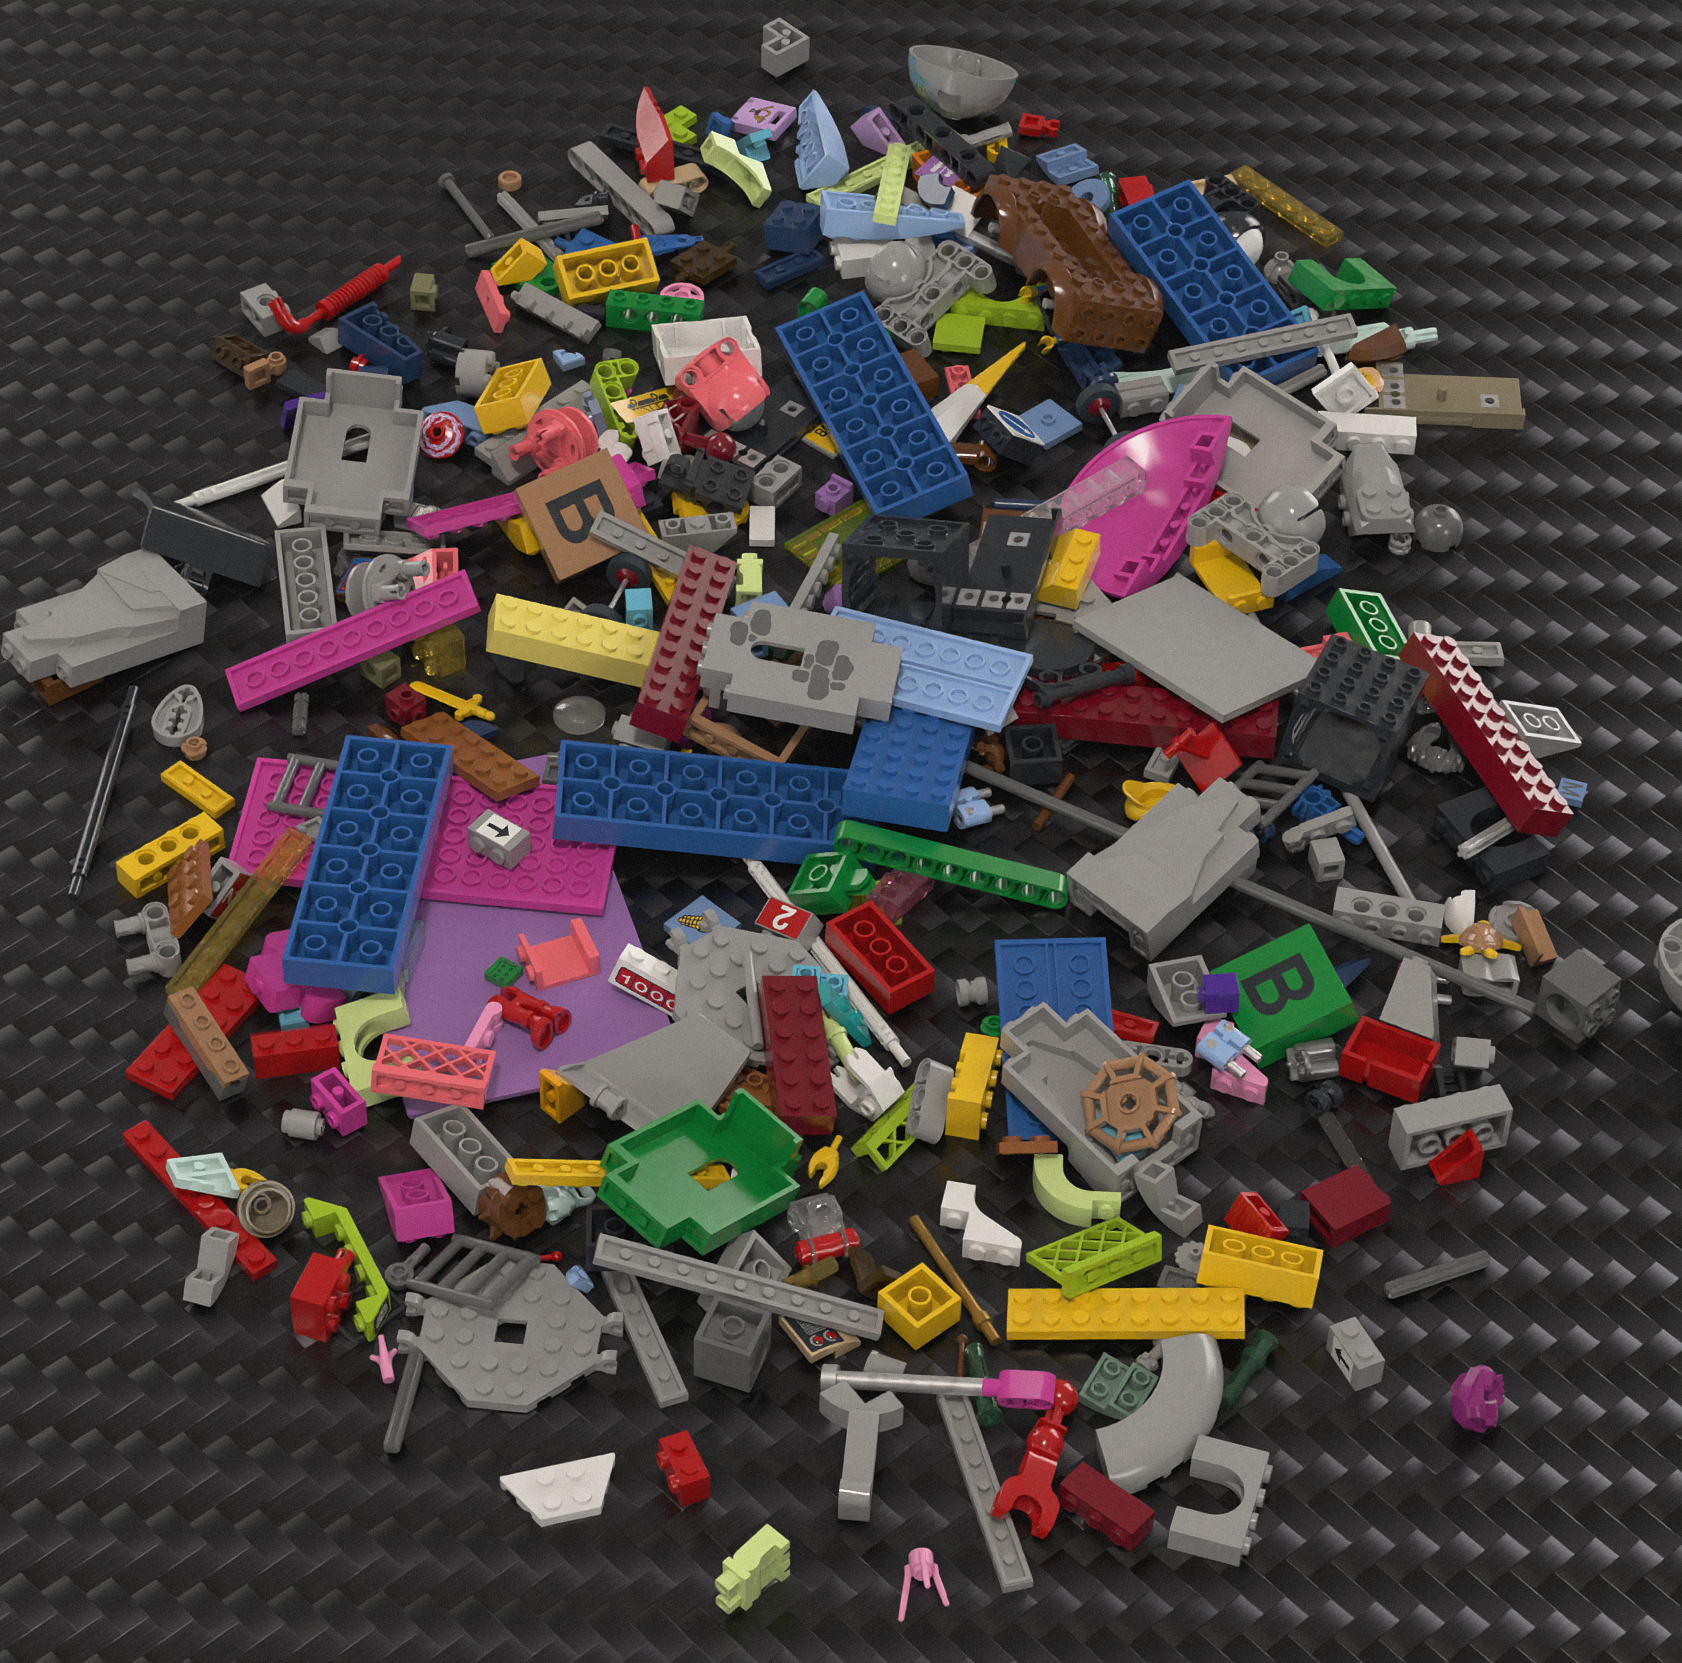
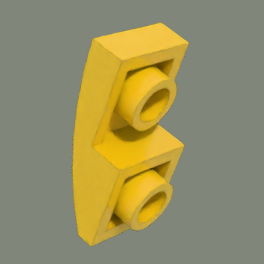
M675 492L671 494L674 514L680 515V518L706 515L699 500L694 504L692 503V497H688V500L685 501V495Z

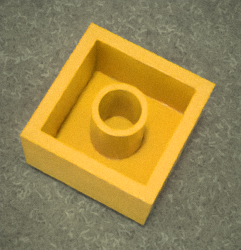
M922 1262L878 1292L877 1308L885 1310L883 1320L917 1350L960 1321L962 1298Z

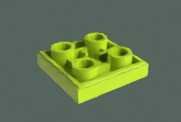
M944 313L936 322L932 349L943 352L954 351L964 352L965 354H980L986 317Z

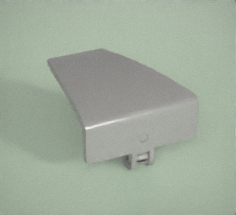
M695 1013L585 1062L559 1066L556 1073L589 1096L590 1105L604 1110L608 1118L613 1121L621 1119L637 1130L698 1098L714 1111L752 1054V1050L700 1013Z

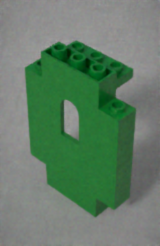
M742 1087L734 1091L726 1112L719 1116L698 1098L608 1144L599 1165L607 1174L604 1175L597 1196L657 1249H661L683 1238L703 1256L792 1207L800 1185L792 1177L802 1157L798 1154L803 1139ZM717 1161L729 1163L736 1169L737 1176L709 1191L690 1176Z

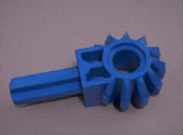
M1311 783L1289 805V811L1292 812L1293 819H1299L1300 823H1304L1340 809L1341 804L1331 797L1330 790H1323L1322 784L1314 786ZM1352 827L1348 832L1339 833L1356 845H1359L1365 837V834L1356 827Z

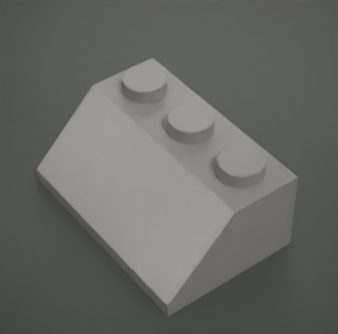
M755 1230L730 1240L717 1265L782 1283H785L792 1270ZM701 1293L697 1303L707 1312L714 1296Z

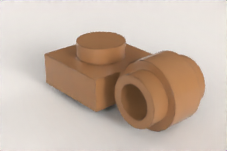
M272 352L267 360L262 358L244 366L245 386L249 390H253L271 382V374L274 376L282 375L287 368L285 356L281 352Z

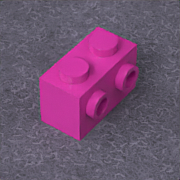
M336 1067L311 1079V1103L317 1111H322L332 1129L336 1128L344 1137L367 1124L366 1102Z

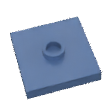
M1051 399L1019 415L1045 443L1043 447L1045 450L1082 430V423Z

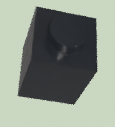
M1280 1199L1278 1218L1289 1230V1234L1286 1235L1283 1241L1306 1246L1309 1232V1201Z

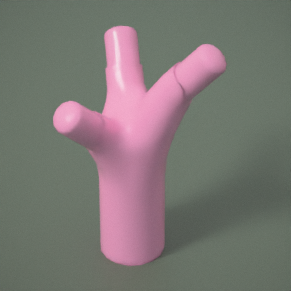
M379 1335L380 1355L372 1354L370 1360L379 1364L383 1382L388 1384L395 1380L392 1360L398 1350L393 1348L388 1353L384 1335Z

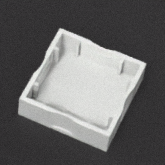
M747 316L651 325L653 353L666 386L675 385L676 374L703 350L725 337H731L737 341L741 352L760 377H762L761 348L756 337L752 334V327ZM721 344L722 353L728 356V346ZM687 373L684 374V381L687 384L693 383L692 376Z

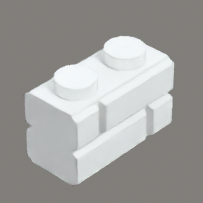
M667 408L655 410L633 419L635 433L640 439L643 449L642 455L645 461H647L648 467L661 464L662 459H668L672 454L682 455Z

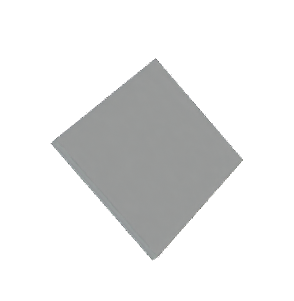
M1180 574L1079 617L1073 621L1072 627L1120 659L1131 663L1133 667L1221 723L1300 688L1317 658Z

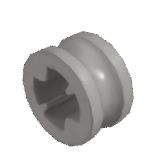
M1407 532L1391 533L1388 544L1389 550L1397 555L1407 554L1411 548V535Z

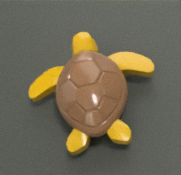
M1480 920L1470 925L1462 933L1441 936V942L1459 943L1462 945L1463 948L1460 949V955H1473L1476 953L1482 954L1487 958L1497 959L1498 953L1496 950L1500 948L1521 951L1522 948L1521 944L1502 938L1498 931L1485 920Z

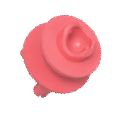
M570 406L562 407L558 410L544 409L537 412L531 418L527 428V436L523 437L521 442L509 446L508 451L510 453L508 454L514 461L526 455H531L535 463L543 471L539 473V479L598 452V436L591 420L581 410Z

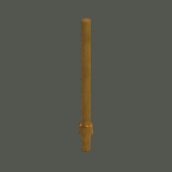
M918 1215L912 1216L909 1219V1223L955 1292L962 1298L961 1301L972 1316L973 1324L978 1331L984 1333L992 1346L998 1345L1001 1342V1338L992 1326L993 1320L987 1311H982Z

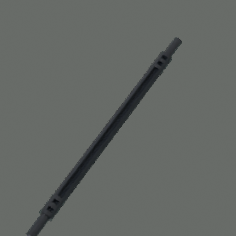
M135 685L129 687L126 700L121 704L70 875L72 881L67 895L70 901L78 899L82 883L87 879L136 712L135 703L139 688Z

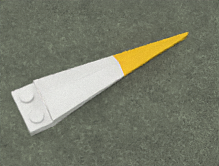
M1025 342L1018 345L931 409L949 442H956L982 402L1024 351Z

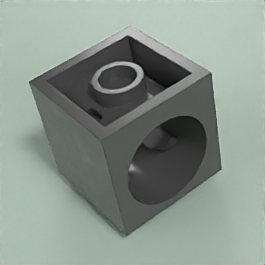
M1577 949L1543 976L1536 1014L1579 1044L1586 1037H1592L1602 1024L1611 1022L1616 1015L1615 1006L1620 996L1621 978L1580 949Z
M715 1295L694 1337V1376L750 1393L771 1349L772 1312Z

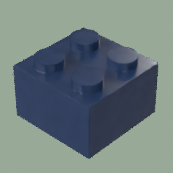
M790 200L782 201L763 224L766 249L810 254L824 236L820 228V206L813 203L803 204Z

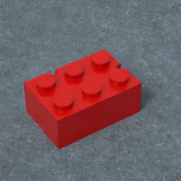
M1362 1015L1341 1053L1339 1075L1361 1084L1363 1080L1368 1081L1367 1086L1415 1104L1418 1103L1426 1088V1084L1430 1081L1437 1067L1441 1044Z

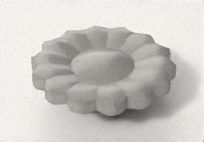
M1195 1241L1185 1242L1177 1248L1174 1257L1176 1258L1175 1263L1179 1265V1269L1198 1274L1204 1248L1203 1243H1196Z

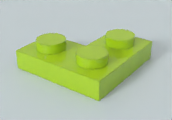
M680 105L664 115L674 141L693 145L697 142V135L687 129L697 123V115Z

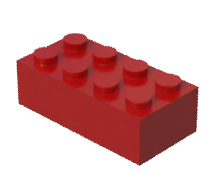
M872 900L826 922L825 945L888 1015L933 992L934 968Z

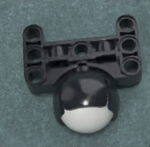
M1217 172L1208 173L1205 177L1202 196L1255 264L1262 253L1266 240L1265 229L1256 219L1259 205L1258 200L1223 174Z

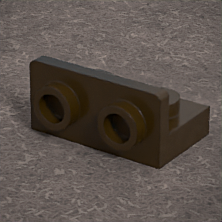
M234 333L216 336L211 358L244 378V366L262 358L267 360L270 353Z

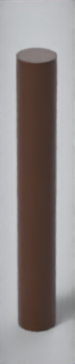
M1067 773L1052 796L1062 800L1075 781V776L1072 773ZM1043 807L1032 823V828L1040 831L1054 811Z

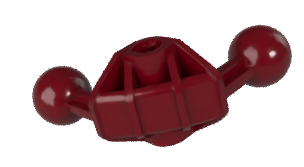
M675 387L672 399L664 402L661 409H668L681 452L692 454L693 448L698 449L700 447L705 449L707 457L712 456L726 462L731 461L737 449L734 439L729 434L723 432L715 433L710 437L698 435L699 402L687 397L683 391Z

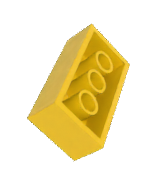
M647 237L558 255L553 264L562 300L573 308H577L579 303L593 305L607 302L610 289L639 293L655 292L660 282Z
M542 358L496 369L474 407L483 434L493 433V435H497L509 428L522 429L528 426L551 385Z
M1208 1225L1196 1283L1203 1284L1208 1288H1244V1295L1261 1297L1269 1302L1279 1301L1288 1303L1296 1308L1306 1307L1312 1309L1319 1280L1323 1250Z

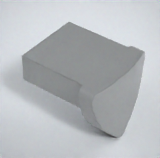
M872 1350L863 1372L904 1374L907 1363Z

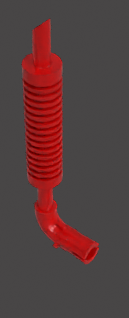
M401 255L396 256L385 265L375 263L316 303V311L306 318H300L296 321L293 315H290L281 296L271 300L267 305L278 321V326L280 325L284 331L295 335L303 334L310 330V326L320 319L325 321L331 320L389 280V273L400 265Z

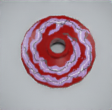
M443 411L433 413L423 420L420 448L424 454L433 459H445L455 454L464 441L465 432L462 422L452 413ZM441 429V434L435 436L436 431Z

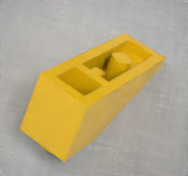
M515 514L511 515L509 520L496 521L519 551L528 555L541 553L539 542L535 534L528 527L524 516Z

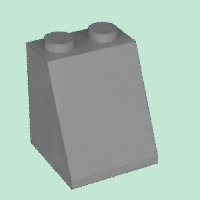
M1413 956L1411 960L1404 957L1380 1016V1021L1440 1044L1436 976L1431 966L1428 965V961Z

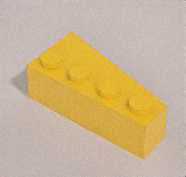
M966 1032L959 1062H957L955 1078L953 1077L951 1092L948 1093L945 1135L979 1140L981 1129L986 1130L989 1113H986L985 1110L986 1108H991L994 1092L990 1091V1088L996 1087L998 1080V1071L995 1070V1067L1001 1066L1002 1050L998 1049L999 1038Z

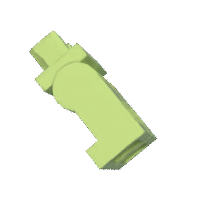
M743 553L742 559H737L735 606L762 596L763 559H757L756 553Z
M766 1524L734 1554L733 1559L730 1557L726 1558L722 1562L723 1574L715 1580V1587L720 1592L716 1597L717 1606L727 1614L732 1613L738 1606L747 1611L752 1606V1601L760 1596L761 1589L775 1577L781 1582L790 1575V1541Z

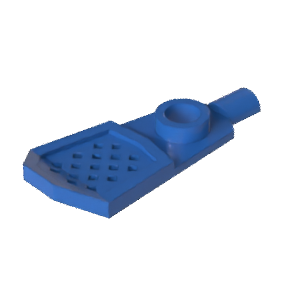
M687 234L641 236V238L647 237L652 255L670 253L676 249L686 250L688 247H693L696 243L704 240L702 236H689Z

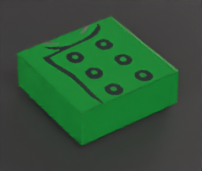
M500 956L484 972V978L500 988L504 986L511 987L523 975V967Z

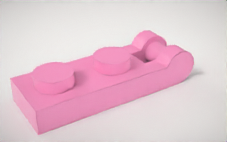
M490 1002L486 1005L464 1046L486 1049V1047L492 1045L495 1033L503 1029V1019L501 1018L502 1005L500 1003ZM475 1059L472 1061L477 1066L481 1065L483 1059ZM466 1064L460 1066V1073L470 1070Z

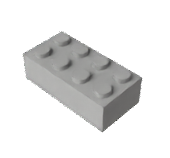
M1500 1084L1489 1087L1484 1086L1463 1093L1458 1092L1450 1096L1433 1098L1411 1105H1403L1394 1108L1388 1146L1400 1170L1429 1164L1430 1160L1470 1128L1474 1130L1484 1151L1503 1147L1507 1143L1513 1108Z
M451 1105L414 1119L410 1139L411 1146L474 1216L479 1214L478 1203L480 1195L484 1196V1188L490 1186L488 1181L492 1177L505 1172L507 1158H512V1156L467 1107Z

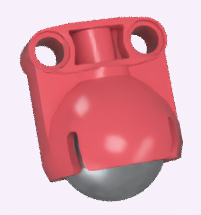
M725 337L703 350L675 376L676 387L683 391L687 397L699 402V413L711 429L718 433L726 429L742 431L755 425L762 416L764 399L770 394L768 385L741 352L737 341L731 337ZM721 344L728 346V356L722 353ZM685 373L692 376V385H688L684 381Z

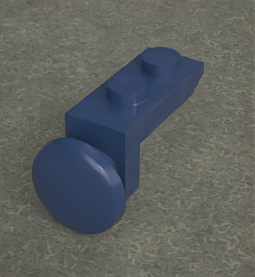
M1069 342L1057 347V351L1082 390L1097 383H1107L1112 387L1115 383H1119L1117 374L1108 373V367L1104 361L1099 363V366L1097 365L1085 344Z

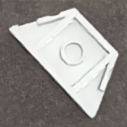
M610 1453L501 1476L500 1485L504 1491L508 1490L516 1497L517 1504L523 1510L530 1512L532 1518L541 1527L599 1515L602 1512L604 1497L610 1484L612 1468L615 1466V1454Z

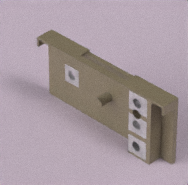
M1376 362L1375 369L1379 371L1384 381L1383 389L1381 392H1377L1379 398L1362 409V414L1416 417V424L1523 430L1525 421V408L1521 406L1519 378L1403 374V364L1396 362Z

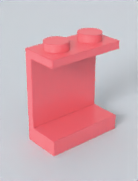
M581 917L570 920L571 935L530 946L524 933L518 934L519 946L515 947L516 955L520 963L524 962L527 980L529 982L533 981L537 991L600 974V955Z

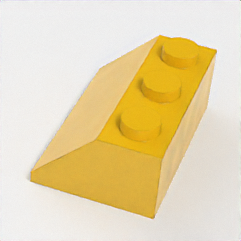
M1076 528L1059 536L1053 558L1049 560L1037 596L1038 601L1070 609H1078L1100 556V534Z

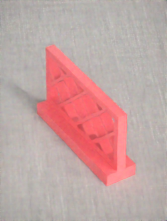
M384 1033L376 1063L372 1067L370 1092L483 1110L496 1058V1051ZM388 1044L401 1046L403 1049L392 1052L388 1048ZM421 1049L428 1050L430 1054L421 1057L416 1051ZM452 1054L457 1055L459 1058L449 1062L444 1056ZM407 1055L414 1059L406 1064L400 1060V1058ZM437 1059L442 1064L432 1068L428 1063ZM483 1059L488 1060V1062L477 1066L472 1060ZM390 1062H393L396 1066L385 1065V1064H388V1063H390ZM463 1064L470 1068V1070L462 1073L456 1069V1067ZM420 1066L424 1071L416 1070L415 1068ZM446 1071H449L452 1075H447V1074H442V1073H444V1072H446ZM477 1075L480 1080L471 1079V1077Z

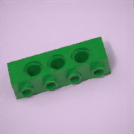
M610 289L606 302L607 327L652 332L651 325L704 321V300Z

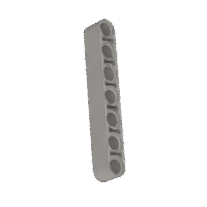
M588 141L568 150V158L572 166L597 190H600L601 193L609 192L613 205L633 224H637L642 233L645 235H668L674 232V222L670 215L657 203L653 202L654 200L595 144Z

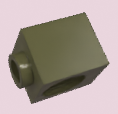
M390 650L360 662L361 674L381 689H384L401 677L400 657Z

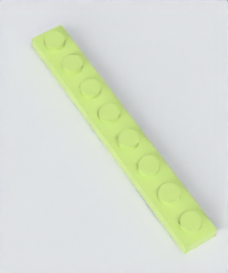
M889 143L872 222L896 226L911 153V147H907L903 143Z

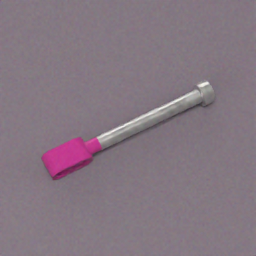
M823 1364L821 1371V1392L845 1379L853 1390H890L891 1392L997 1397L996 1402L1000 1406L1019 1409L1047 1410L1051 1409L1054 1405L1056 1376L1045 1371L1003 1370L999 1373V1379L841 1371L838 1364Z

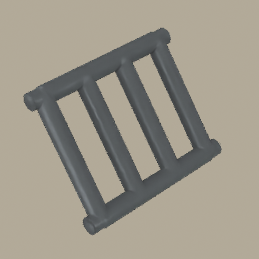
M289 753L287 755V768L273 800L267 802L266 809L307 818H315L317 816L323 818L325 809L309 806L325 769L336 771L339 761ZM299 765L314 767L299 805L283 803Z
M1257 760L1234 784L1240 791L1245 788L1284 795L1280 800L1252 796L1258 801L1260 808L1268 809L1264 815H1261V821L1257 824L1263 830L1319 776V772L1315 768L1306 771L1264 764L1261 760ZM1257 774L1299 781L1293 786L1253 778Z
M455 1233L451 1238L452 1242L415 1279L409 1278L407 1280L406 1287L421 1293L493 1311L496 1307V1301L532 1265H538L541 1257L532 1252ZM463 1247L473 1249L438 1285L428 1282ZM485 1253L496 1255L461 1291L451 1288ZM508 1259L519 1261L484 1297L475 1295Z

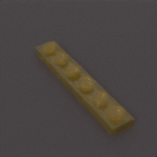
M1246 164L1229 173L1232 174L1238 186L1254 196L1261 204L1327 248L1343 238V231Z

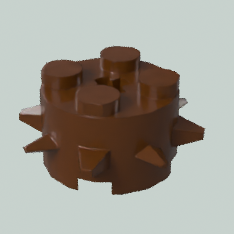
M506 1170L504 1173H499L488 1181L490 1186H486L484 1188V1196L480 1195L478 1211L480 1215L478 1219L483 1220L490 1226L489 1238L491 1240H496L504 1233L511 1236L514 1241H517L518 1237L526 1236L534 1231L535 1228L542 1227L546 1220L544 1213L546 1200L541 1187L538 1185L524 1187L512 1185Z

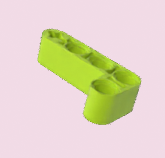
M630 358L599 362L596 364L590 380L593 395L598 400L607 430H618V442L628 445L633 450L638 438L635 433V423H626L610 403L628 399L624 390H629L633 387L639 366Z

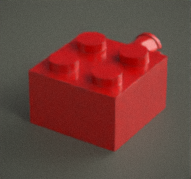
M339 1248L334 1258L313 1252L290 1295L295 1334L327 1343L332 1332L335 1333L338 1330L341 1321L340 1316L344 1310L349 1309L352 1301V1293H349L351 1277L347 1271L354 1261L355 1255L349 1249L342 1256L344 1248Z

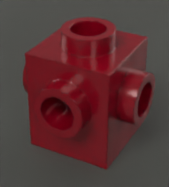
M403 683L385 694L386 714L395 723L406 726L413 721L426 718L425 697L408 684Z

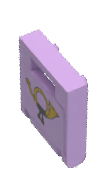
M751 97L732 117L731 120L735 124L731 125L730 130L749 135L770 128L772 137L768 140L776 141L797 118L796 107ZM779 115L780 120L776 123V125L771 124L774 121V119Z

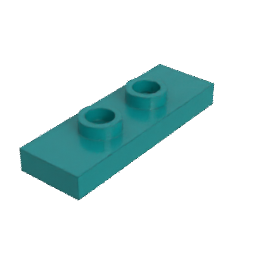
M827 981L818 984L817 988L822 1006L842 1027H845L846 1031L861 1047L864 1048L872 1044L867 1023L858 1009L854 1010L845 995L840 996Z

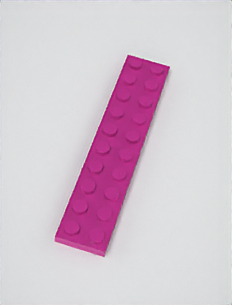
M637 462L628 464L640 481L641 486H646L648 481L656 479L654 469ZM514 492L406 518L408 529L426 537V539L440 537V533L443 532L458 533L467 526L482 527L487 525V521L495 519L496 521H506L511 519V515L519 514L523 516L513 496Z
M464 569L406 593L404 600L387 601L227 668L225 672L239 711L242 712L476 614L481 609Z

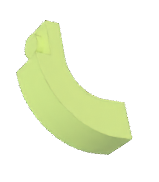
M1034 1154L1033 1188L1039 1202L1053 1216L1069 1224L1081 1227H1091V1219L1109 1220L1117 1216L1120 1217L1121 1192L1086 1191L1077 1188L1064 1175L1063 1155Z

